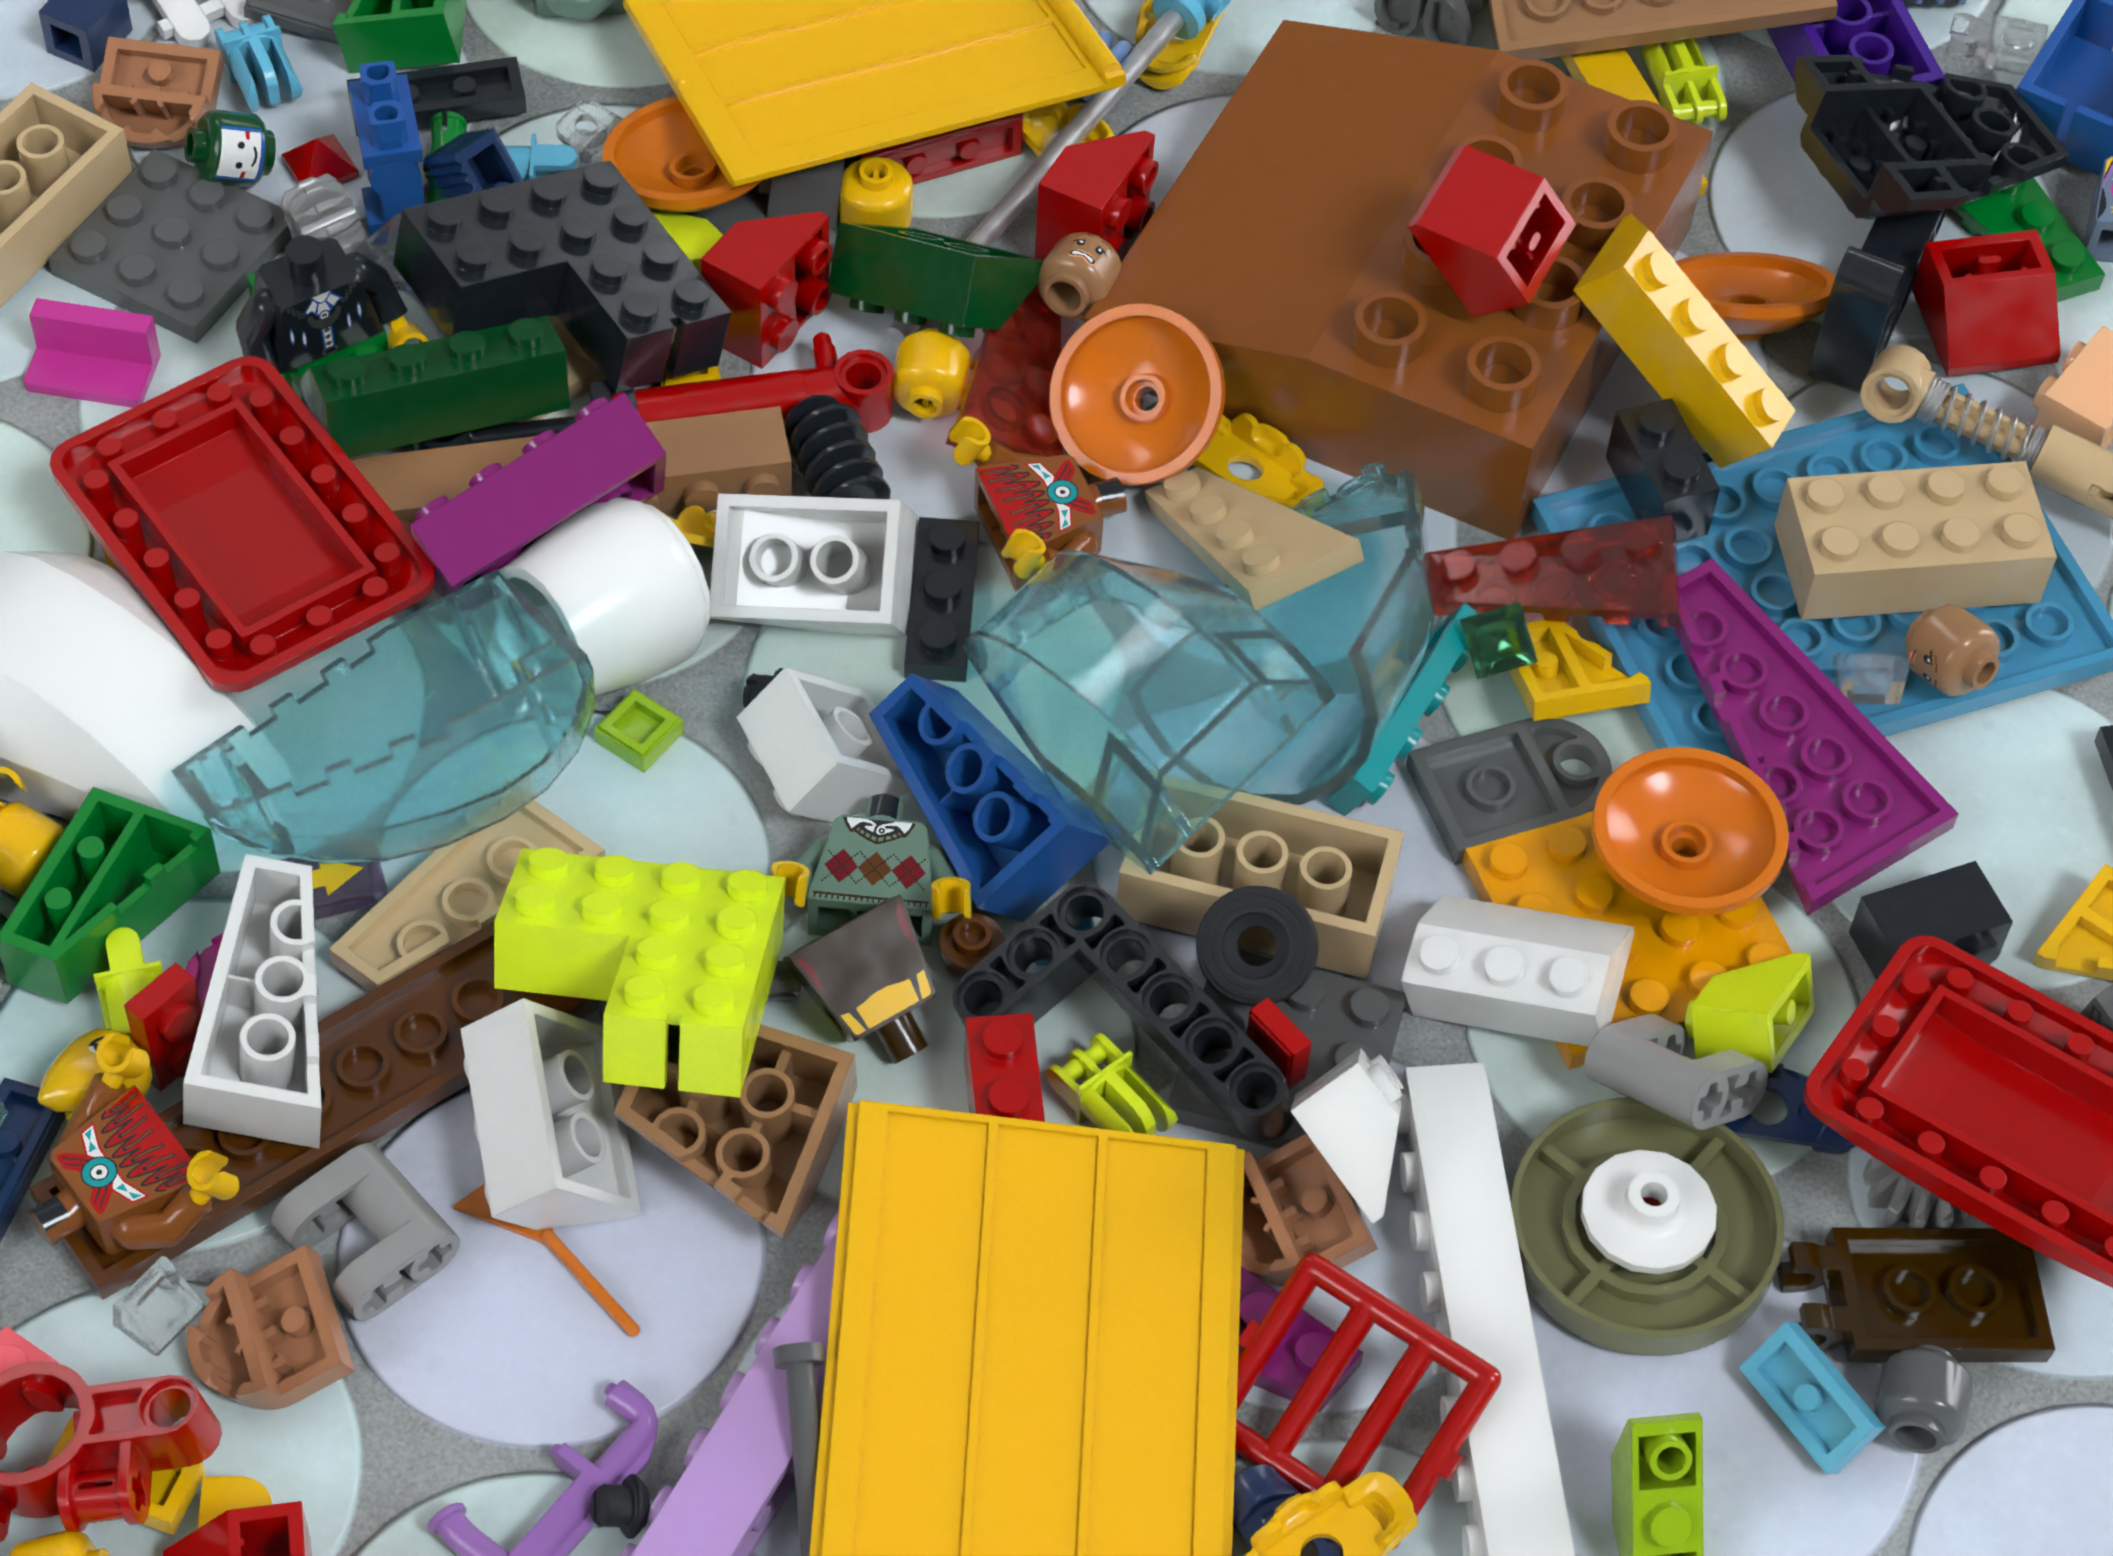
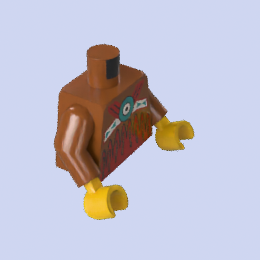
M968 416L962 418L948 435L952 442L958 443L953 450L955 461L961 466L971 465L974 461L976 466H978L975 468L974 507L1015 592L1024 590L1046 579L1064 584L1072 582L1101 551L1103 518L1123 513L1127 510L1124 488L1117 477L1088 485L1078 464L1071 456L1065 454L1045 457L1013 451L991 440L988 428L978 419Z
M110 1033L100 1040L96 1050V1059L98 1065L105 1073H96L56 1142L55 1148L48 1156L53 1177L60 1192L32 1208L29 1212L40 1234L50 1246L85 1226L106 1254H117L126 1249L172 1248L178 1245L204 1216L213 1211L212 1197L228 1200L239 1191L237 1176L224 1171L219 1172L227 1165L228 1157L211 1150H205L196 1154L191 1159L136 1085L126 1089V1086L123 1084L125 1077H140L148 1070L150 1065L148 1053L135 1047L129 1050L122 1062V1054L129 1046L130 1036Z

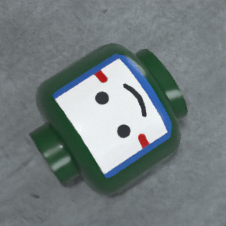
M208 110L202 115L196 128L190 127L187 130L184 154L187 162L194 163L196 174L200 180L220 182L224 186L251 188L261 180L263 175L268 176L271 173L276 155V142L274 133L266 129L264 122L256 114Z

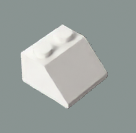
M785 667L736 717L749 740L747 746L751 755L763 765L775 787L773 794L776 801L786 812L793 816H804L831 823L834 822L836 817L841 815H853L866 810L867 800L873 795L889 794L898 798L912 792L868 715L876 705L866 690Z
M1360 1048L1295 1094L1290 1111L1373 1224L1384 1216L1401 1106L1399 1098L1403 1096L1400 1090L1403 1088V1085L1380 1054L1370 1061L1362 1048Z

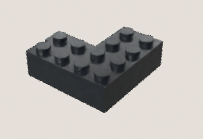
M611 161L402 209L393 265L447 337L461 331H477L509 324L521 318L556 315L616 393L663 380L675 327V337L667 366V371L672 378L719 365L732 312Z

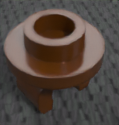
M971 913V919H964L962 914L952 918L942 928L939 938V949L942 958L946 962V971L960 980L963 975L1003 943L1005 936L1000 925L988 916Z

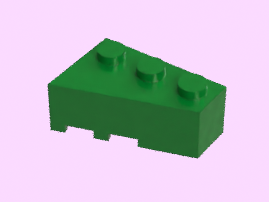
M353 0L347 12H339L332 24L349 73H359V66L362 64L389 60L394 62L395 69L460 63L466 0Z
M93 787L0 931V958L8 983L65 1004L70 1003L95 981L93 974L105 972L110 968L106 950V938L109 933L115 929L127 927L137 932L141 942L221 873L211 828Z

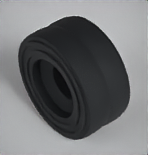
M1267 886L1241 887L1220 897L1205 913L1200 923L1196 940L1198 962L1203 975L1210 985L1225 998L1248 1006H1256L1267 997L1273 1003H1278L1299 991L1314 970L1319 949L1317 930L1305 907L1286 892ZM1253 926L1267 928L1273 933L1277 942V950L1271 961L1261 966L1247 963L1240 955L1238 948L1239 939L1243 932Z

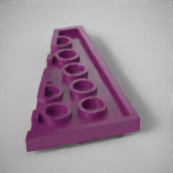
M1712 558L1664 584L1661 602L1734 759L1757 774L1774 792L1783 808L1789 832L1788 849L1783 865L1807 916L1954 828L1959 813Z

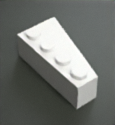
M245 854L183 1082V1124L319 1149L322 1106L319 1072L320 1056L317 1022L312 866Z

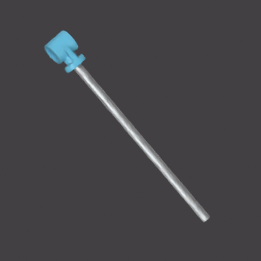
M1154 0L1152 8L1157 19L1156 24L1120 63L1123 71L1126 73V86L1093 94L966 241L991 247L1038 193L1039 182L1063 149L1069 145L1082 143L1174 36L1185 40L1195 38L1204 28L1206 18L1213 22L1231 0ZM895 320L888 328V333L899 344L906 336L916 333L921 325H913Z

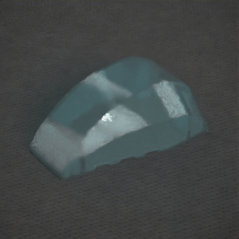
M1065 549L1048 560L965 639L963 647L969 661L1059 796L1107 837L1110 845L1150 875L1336 696L1330 684L1284 635L1257 610L1224 585L1174 570L1071 549Z
M494 570L465 585L457 592L450 593L384 627L366 639L370 651L349 665L345 658L339 657L319 671L324 682L298 700L294 694L287 692L268 705L272 717L249 733L246 727L238 725L171 770L178 786L215 834L264 853L324 864L381 862L446 847L505 820L546 792L579 752L596 708L594 669L588 655L498 570Z

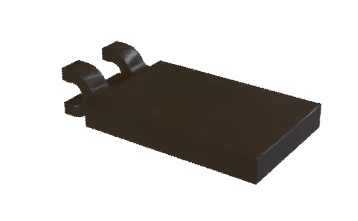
M1832 1227L1825 1239L1826 1245L1810 1242H1791L1788 1247L1790 1261L1780 1262L1777 1267L1781 1293L1805 1292L1824 1285L1827 1304L1802 1303L1799 1308L1801 1322H1798V1324L1821 1351L1835 1345L1845 1344L1848 1362H1886L1893 1354L1906 1349H1914L1919 1345L1941 1347L1947 1350L1959 1362H2048L2056 1350L2033 1249L1994 1228Z

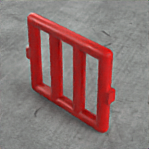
M1317 1253L1305 1254L1296 1265L1261 1322L1258 1324L1251 1319L1238 1339L1239 1345L1244 1348L1238 1356L1237 1410L1316 1286L1350 1307V1309L1267 1439L1236 1419L1235 1452L1256 1466L1263 1464L1272 1466L1301 1494L1316 1491L1331 1481H1336L1343 1488L1359 1478L1426 1370L1434 1361L1467 1382V1385L1402 1486L1412 1500L1414 1512L1418 1516L1441 1478L1443 1477L1450 1482L1465 1459L1458 1454V1451L1498 1390L1502 1381L1501 1373L1492 1364ZM1375 1323L1408 1344V1347L1324 1477L1292 1456L1291 1453Z

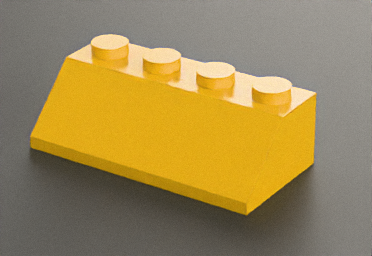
M1632 213L1623 217L1573 291L1663 400L1673 399L1690 433L1720 469L1771 449L1796 410L1651 231Z

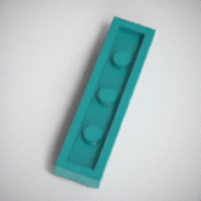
M1465 602L1435 627L1325 800L1342 815L1346 816L1364 801L1374 805L1384 795L1395 778V775L1389 771L1395 758L1399 761L1405 758L1423 734V731L1416 726L1422 715L1430 716L1449 693L1450 687L1444 683L1449 672L1457 673L1476 650L1477 644L1471 640V637L1484 617Z

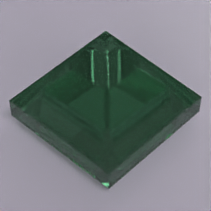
M1521 601L1460 619L1477 680L1538 662Z

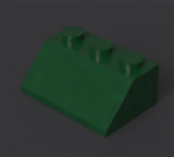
M839 222L827 292L849 297V308L854 310L884 314L886 307L895 310L894 320L928 326L929 320L932 319L940 322L939 331L941 333L974 338L976 328L1001 329L1039 283V271L1044 260L915 227Z

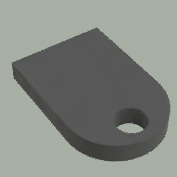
M1532 718L1516 721L1412 750L1408 753L1406 768L1455 865L1462 863L1466 848L1594 811L1601 787L1612 774L1610 758L1599 740L1581 726L1563 719L1533 721ZM1569 759H1577L1585 762L1592 769V772L1586 775H1574L1564 770L1560 763Z

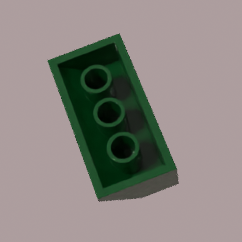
M548 315L537 318H521L509 324L477 331H461L453 336L417 344H401L390 350L362 356L341 357L330 363L309 367L300 380V389L309 410L348 458L570 409L566 349Z

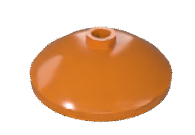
M677 96L655 101L626 116L612 129L603 146V162L611 161L646 206L655 210L696 212L716 208L742 197L762 181L732 188Z
M1717 252L1695 255L1675 261L1738 340L1742 341L1758 340L1763 337V334L1789 330L1822 314L1827 308L1836 278L1830 271L1817 264L1798 258L1769 253Z
M1127 304L1114 307L1094 316L1082 325L1062 349L1054 367L1050 383L1049 403L1051 419L1056 434L1066 452L1075 459L1079 466L1096 477L1104 480L1117 477L1122 485L1143 486L1162 482L1190 467L1204 453L1218 430L1225 404V379L1220 359L1203 331L1192 321L1170 309L1152 304ZM1155 390L1158 395L1157 404L1153 409L1146 411L1143 407V398L1147 392Z
M1669 747L1652 750L1633 757L1618 767L1607 778L1597 796L1592 816L1594 845L1600 860L1609 874L1624 889L1638 899L1657 908L1679 914L1715 915L1733 911L1751 903L1766 892L1774 883L1781 871L1788 849L1789 832L1786 816L1779 800L1770 787L1757 774L1740 762L1705 749ZM1682 852L1689 855L1690 857H1683L1676 853Z

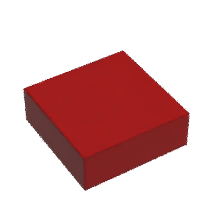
M1267 997L1250 1009L1246 1035L1276 1064L1284 1075L1290 1089L1306 1078L1312 1042Z

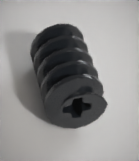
M812 395L797 403L788 412L784 420L786 437L791 443V451L798 460L799 471L805 478V486L812 497L890 499L891 489L883 479L882 467L875 460V450L868 442V433L861 425V416L855 407L845 403L840 404L836 398L828 395Z

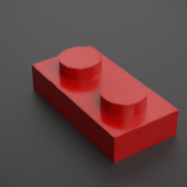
M175 962L124 1004L133 1042L140 1049L148 1053L153 1073L151 1084L160 1092L176 1078L185 1077L202 1015L194 977Z

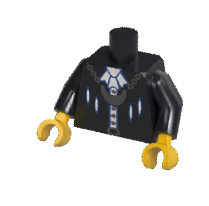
M309 235L293 238L286 245L285 256L262 264L255 271L254 293L249 296L236 320V332L243 356H256L266 359L280 374L383 333L382 325L387 323L391 329L387 340L390 349L404 344V342L411 338H417L419 343L429 341L416 324L407 322L404 314L408 312V309L390 275L383 266L358 252L345 254L337 239L327 238L319 241L317 238Z

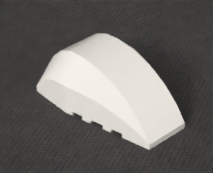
M59 551L0 552V767L10 768L22 777L27 791L24 792L14 783L13 779L0 780V799L10 802L21 801L44 815L48 813L72 820L91 789L96 787L211 828L218 863L220 864L294 784L290 769L232 692L215 689L205 680L198 667L168 628L119 570L81 554Z

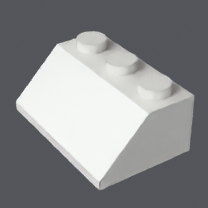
M1443 895L1417 923L1401 978V984L1413 1016L1588 1047L1600 1029L1612 1022L1635 931L1633 926Z
M522 998L461 1028L465 1054L464 1070L470 1084L475 1114L474 1131L480 1144L486 1181L484 1192L490 1206L491 1217L539 1230L628 1219L641 1214L626 1124L615 1117L614 1113L620 1098L619 1085L603 1082V1026Z

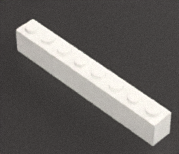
M1485 1062L1405 1067L1402 1080L1403 1088L1400 1090L1403 1096L1399 1098L1401 1106L1397 1134H1404L1406 1152L1400 1153L1399 1170L1402 1190L1404 1193H1414L1416 1211H1411L1409 1217L1411 1246L1414 1253H1424L1427 1270L1420 1273L1419 1279L1422 1310L1424 1313H1434L1436 1329L1495 1366L1500 1371L1502 1377L1498 1390L1458 1451V1454L1465 1459L1451 1479L1455 1502H1466L1469 1524H1464L1462 1527L1463 1556H1575ZM1432 1361L1431 1366L1434 1375H1444L1447 1395L1441 1396L1440 1400L1442 1424L1467 1385V1382Z

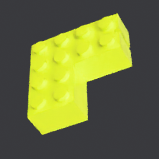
M550 847L537 850L522 848L494 920V988L608 1001L603 1014V1082L665 1089L667 1082L668 1024L679 1025L678 1091L740 1098L783 945L785 877L764 875L759 871L749 869L733 872L698 868L686 862L661 864L634 861L622 855L598 857L571 854Z

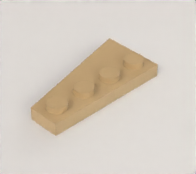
M1199 467L1190 471H1183L1178 475L1165 479L1163 483L1145 490L1150 512L1254 612L1364 561L1359 539Z
M508 782L329 948L331 963L372 992L494 922L522 848L537 850L550 847L560 849L565 853L598 857L606 856L605 849Z

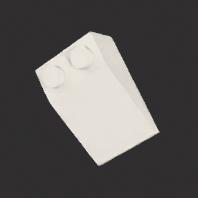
M718 493L710 586L711 619L844 634L907 636L917 514L901 500Z

